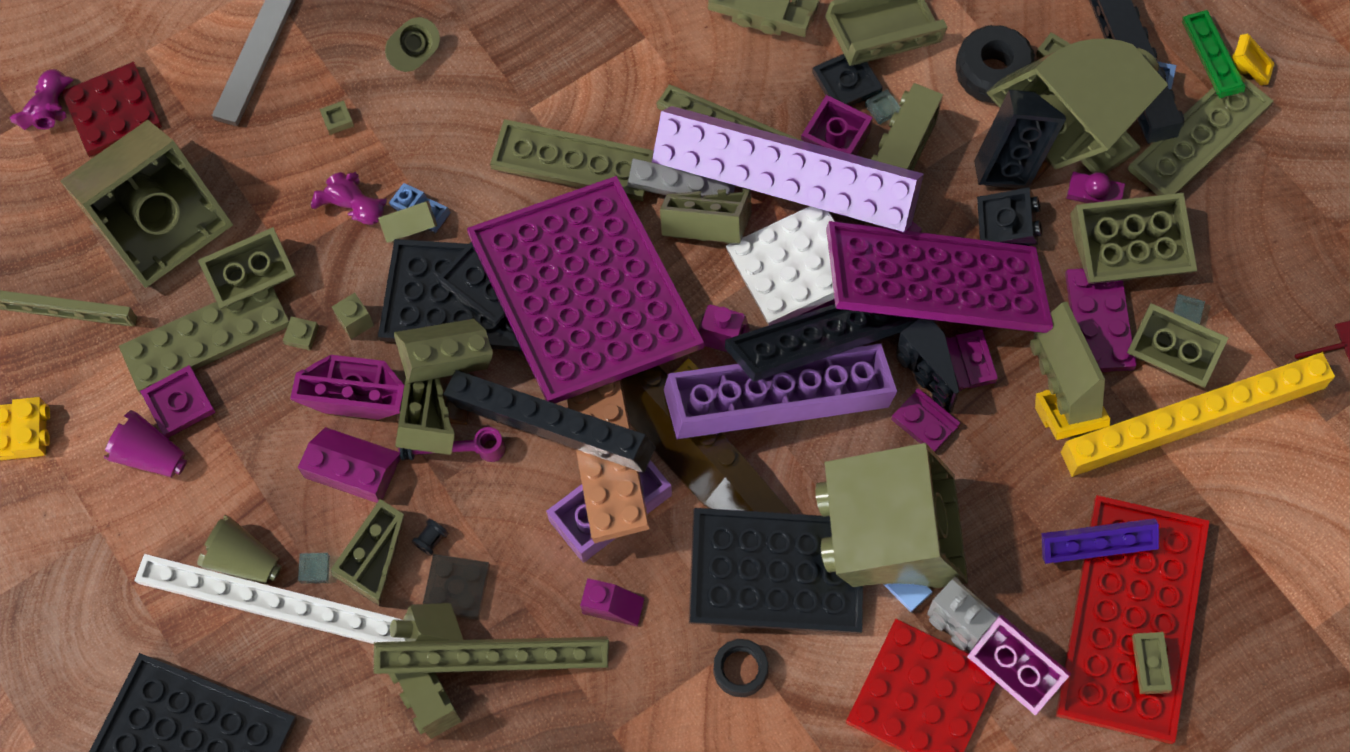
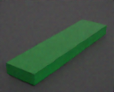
M1208 10L1183 16V26L1219 99L1245 92V84Z

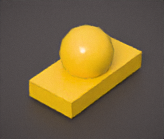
M1249 34L1240 35L1236 51L1231 57L1238 72L1245 75L1249 73L1260 86L1268 85L1274 62Z

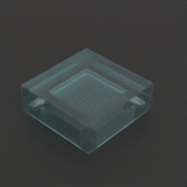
M888 89L865 102L866 108L879 125L891 119L894 112H899L901 108Z
M1178 294L1173 313L1200 325L1205 301Z
M300 553L299 583H328L330 555L328 553Z

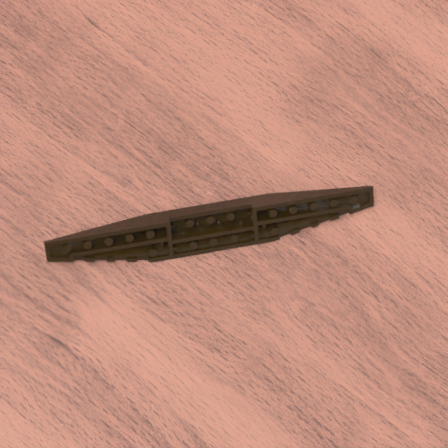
M659 365L621 379L630 425L637 432L643 433L656 447L655 452L705 507L709 509L792 514L750 463L722 433L682 439L676 438L664 394L668 375Z

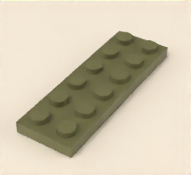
M1240 74L1245 84V92L1219 99L1213 87L1183 115L1184 125L1181 127L1178 137L1152 143L1129 165L1127 170L1157 195L1179 193L1269 109L1274 101Z
M504 119L490 166L493 170L578 188L617 176L628 198L643 201L646 193L645 190L627 186L631 163L633 159L653 163L654 150Z
M272 286L223 309L219 308L216 301L121 344L119 349L135 386L141 394V390L188 365L194 371L288 327L289 320Z

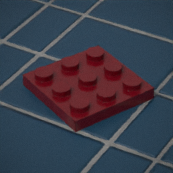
M134 62L67 88L62 92L89 157L99 154L146 120H149L156 127L162 128Z

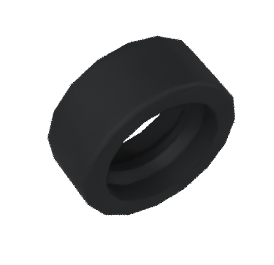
M735 639L727 642L718 650L714 658L713 674L716 683L725 693L733 697H747L755 694L763 687L768 676L769 662L765 652L758 644L748 639ZM738 651L751 654L758 664V673L755 679L744 685H738L729 681L724 673V663L727 657Z

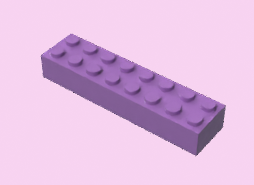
M881 344L856 347L755 382L751 380L739 364L669 373L664 387V394L677 439L889 408L897 393Z

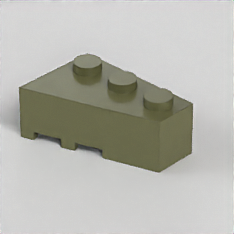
M435 672L389 674L394 684L399 682L403 692L399 695L407 709L412 707L416 715L413 721L420 734L426 732L429 738L432 739L462 722Z

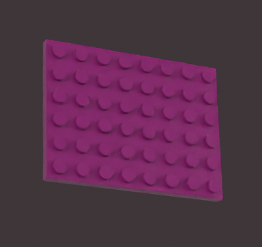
M617 176L467 228L469 238L546 401L555 404L704 348L702 337Z

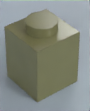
M355 293L332 306L337 320L351 340L374 326L368 311Z

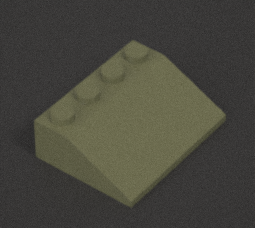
M1184 193L1078 204L1070 213L1074 240L1088 284L1197 271Z

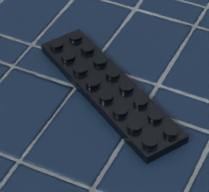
M834 304L725 339V349L751 380L755 382L901 333L919 318L836 309Z

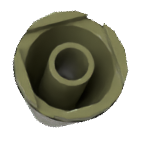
M224 515L223 519H220L204 544L207 554L205 556L200 553L197 562L198 566L205 569L265 584L269 579L275 581L282 568L278 564L279 557L227 515Z

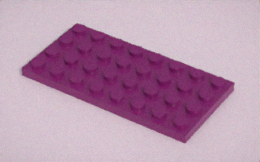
M833 221L828 222L826 233L836 309L1047 333L1053 328L1036 247L913 231L902 232L889 228Z

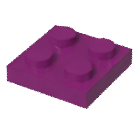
M190 365L140 391L159 429L167 438L216 413Z

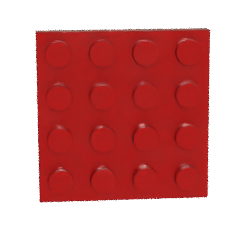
M895 618L845 723L902 752H964L996 681L967 657L968 653Z

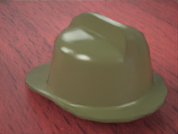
M417 17L408 20L394 32L385 46L386 59L390 65L403 72H410L419 68L434 54L439 46L440 36L435 24L428 19Z

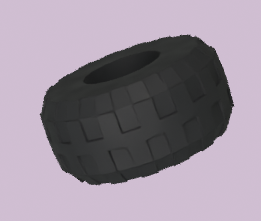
M988 25L976 29L963 40L956 59L957 79L969 95L983 102L995 103L986 92L1005 76L1035 62L1034 50L1027 38L1021 35L1020 32L1007 26ZM997 59L1003 62L1007 68L993 69L988 67L983 61Z

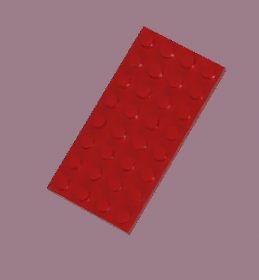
M1096 495L1089 527L1155 518L1159 524V549L1083 559L1064 666L1071 675L1060 688L1056 717L1174 744L1176 741L1209 520ZM1164 632L1172 691L1170 693L1140 694L1132 636L1135 633Z

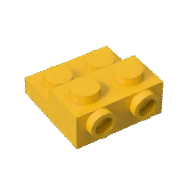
M1049 390L1036 393L1035 409L1045 428L1050 427L1056 440L1110 426V417L1104 406L1102 418L1069 425L1065 415L1059 413L1055 394L1052 395Z
M40 397L13 399L12 404L0 405V460L46 456V446L50 444V435L46 429L47 420L50 419V408Z

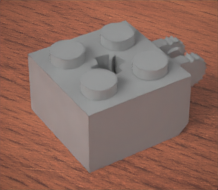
M954 577L933 599L927 615L930 617V623L940 631L944 629L952 636L951 641L955 646L963 651L966 649L968 652H971L1000 615L991 610L960 583L959 579Z

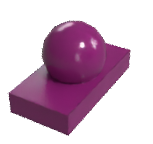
M1072 172L1066 199L1083 203L1122 200L1125 183L1112 181L1102 172H1095L1091 175Z

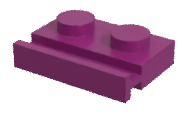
M982 329L959 334L952 338L945 337L959 391L969 387L971 389L997 382V374Z
M919 388L891 418L893 422L920 444L927 443L935 453L960 426L958 420Z

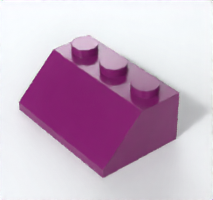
M325 427L308 443L298 469L305 479L378 503L380 499L383 500L401 457L400 453L395 450Z
M1002 615L997 618L967 656L1035 716L1071 675V673Z

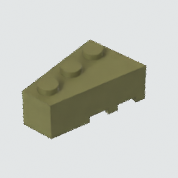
M743 188V192L726 193V189L717 190L715 195L701 196V191L667 194L660 208L662 236L740 244L752 214L751 190Z
M439 378L408 383L407 379H405L395 447L451 455L455 434L450 425L449 412L447 407H445Z
M380 499L331 568L333 577L379 607L403 528L404 514Z

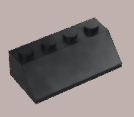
M1009 90L974 160L978 185L1018 189L1029 188L1065 123L1066 116L1036 92Z

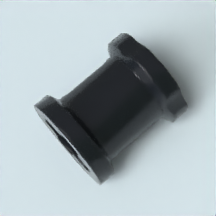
M429 518L426 521L427 526L417 538H413L412 543L425 554L432 556L435 546L442 537H447L449 533L440 524Z

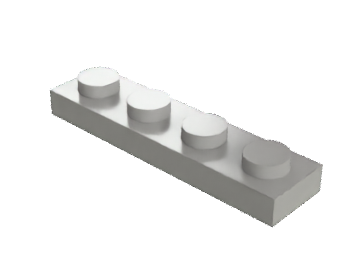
M638 159L632 160L627 183L628 187L663 195L701 191V196L715 195L717 190L726 189V193H734L735 185Z

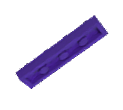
M1155 518L1042 533V559L1045 564L1159 549V524Z

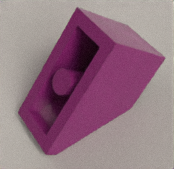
M587 578L580 607L584 615L638 627L645 599L618 585Z

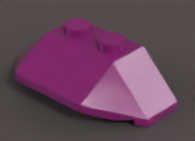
M329 355L305 370L302 369L296 372L290 399L326 414L378 420L400 413L405 385L385 361Z

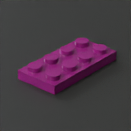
M1067 269L1065 277L1069 306L1101 372L1134 370L1136 367L1135 357L1127 354L1132 343L1123 280L1088 284L1084 269Z

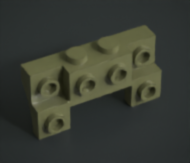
M708 0V10L732 16V22L737 23L739 26L758 29L765 34L781 36L782 31L806 37L820 0Z

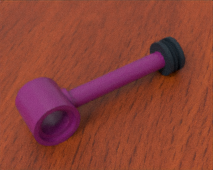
M493 427L480 429L476 433L474 440L453 441L452 452L476 451V454H479L487 462L498 461L503 457L506 450L500 432ZM487 441H496V445L493 448H483ZM398 448L402 461L406 460V458L407 460H414L415 454L433 453Z

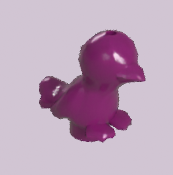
M56 69L44 71L38 78V84L34 92L36 95L28 101L23 111L9 117L10 121L24 130L32 124L38 129L46 130L55 125V120L63 121L67 118L65 111H60L62 107L58 103V98L73 79Z
M339 172L327 179L325 190L314 191L311 208L317 209L324 204H335L343 208H351L353 211H350L348 216H352V220L359 221L365 225H373L379 222V217H382L383 207L386 205L387 199H374L363 195L358 187L360 179L356 172L349 173L347 176L345 173Z

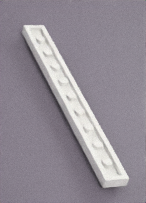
M144 554L134 580L141 585L372 644L374 642L405 641L404 638L391 637L390 635L392 620L402 619Z

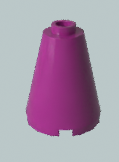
M133 410L128 411L124 415V417L128 418L125 425L119 423L112 433L105 448V451L109 454L105 455L104 459L171 478L175 474L180 475L187 464V460L184 459L185 452L139 413Z

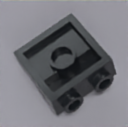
M1030 187L977 197L980 240L1025 246L1038 244V237L1042 236L1043 232L1040 220L1036 221V213L1041 211L1039 197H1034Z

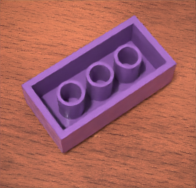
M651 460L644 473L639 471L647 514L672 496L671 484ZM582 484L546 511L549 522L582 563L586 562L614 540L593 542Z

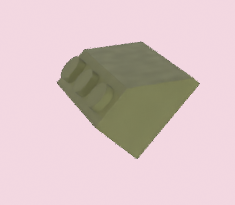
M273 227L198 260L220 309L296 276Z
M1150 303L1127 354L1205 388L1229 337Z
M475 319L394 332L408 383L452 376L455 370L464 373L488 369L493 356L487 332Z

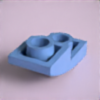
M405 183L402 184L389 202L391 207L399 211L429 201L438 226L428 230L435 233L451 213L448 207L427 198L424 192Z

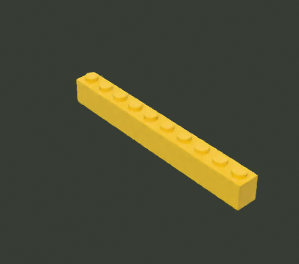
M1323 352L1068 440L1065 442L1061 454L1071 477L1325 389L1334 379L1335 375Z

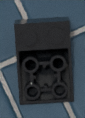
M919 318L900 333L896 350L897 360L904 368L908 367L915 374L914 378L922 388L926 387L932 393L934 402L951 413L959 389L945 334L933 320Z

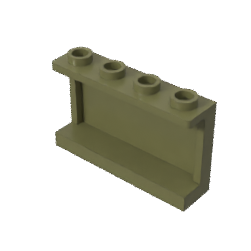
M833 0L830 2L825 16L850 66L940 43L948 28L944 19L935 21L925 0Z

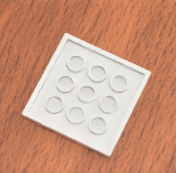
M809 206L743 237L740 244L731 243L726 245L732 261L768 325L799 316L834 299L826 227L829 221H835L828 211Z

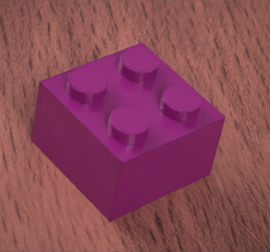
M826 95L802 133L801 140L857 156L871 133L873 117Z

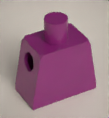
M711 304L707 306L698 328V332L704 341V346L728 352L725 349V339L751 331L746 315L729 310L726 307H718Z

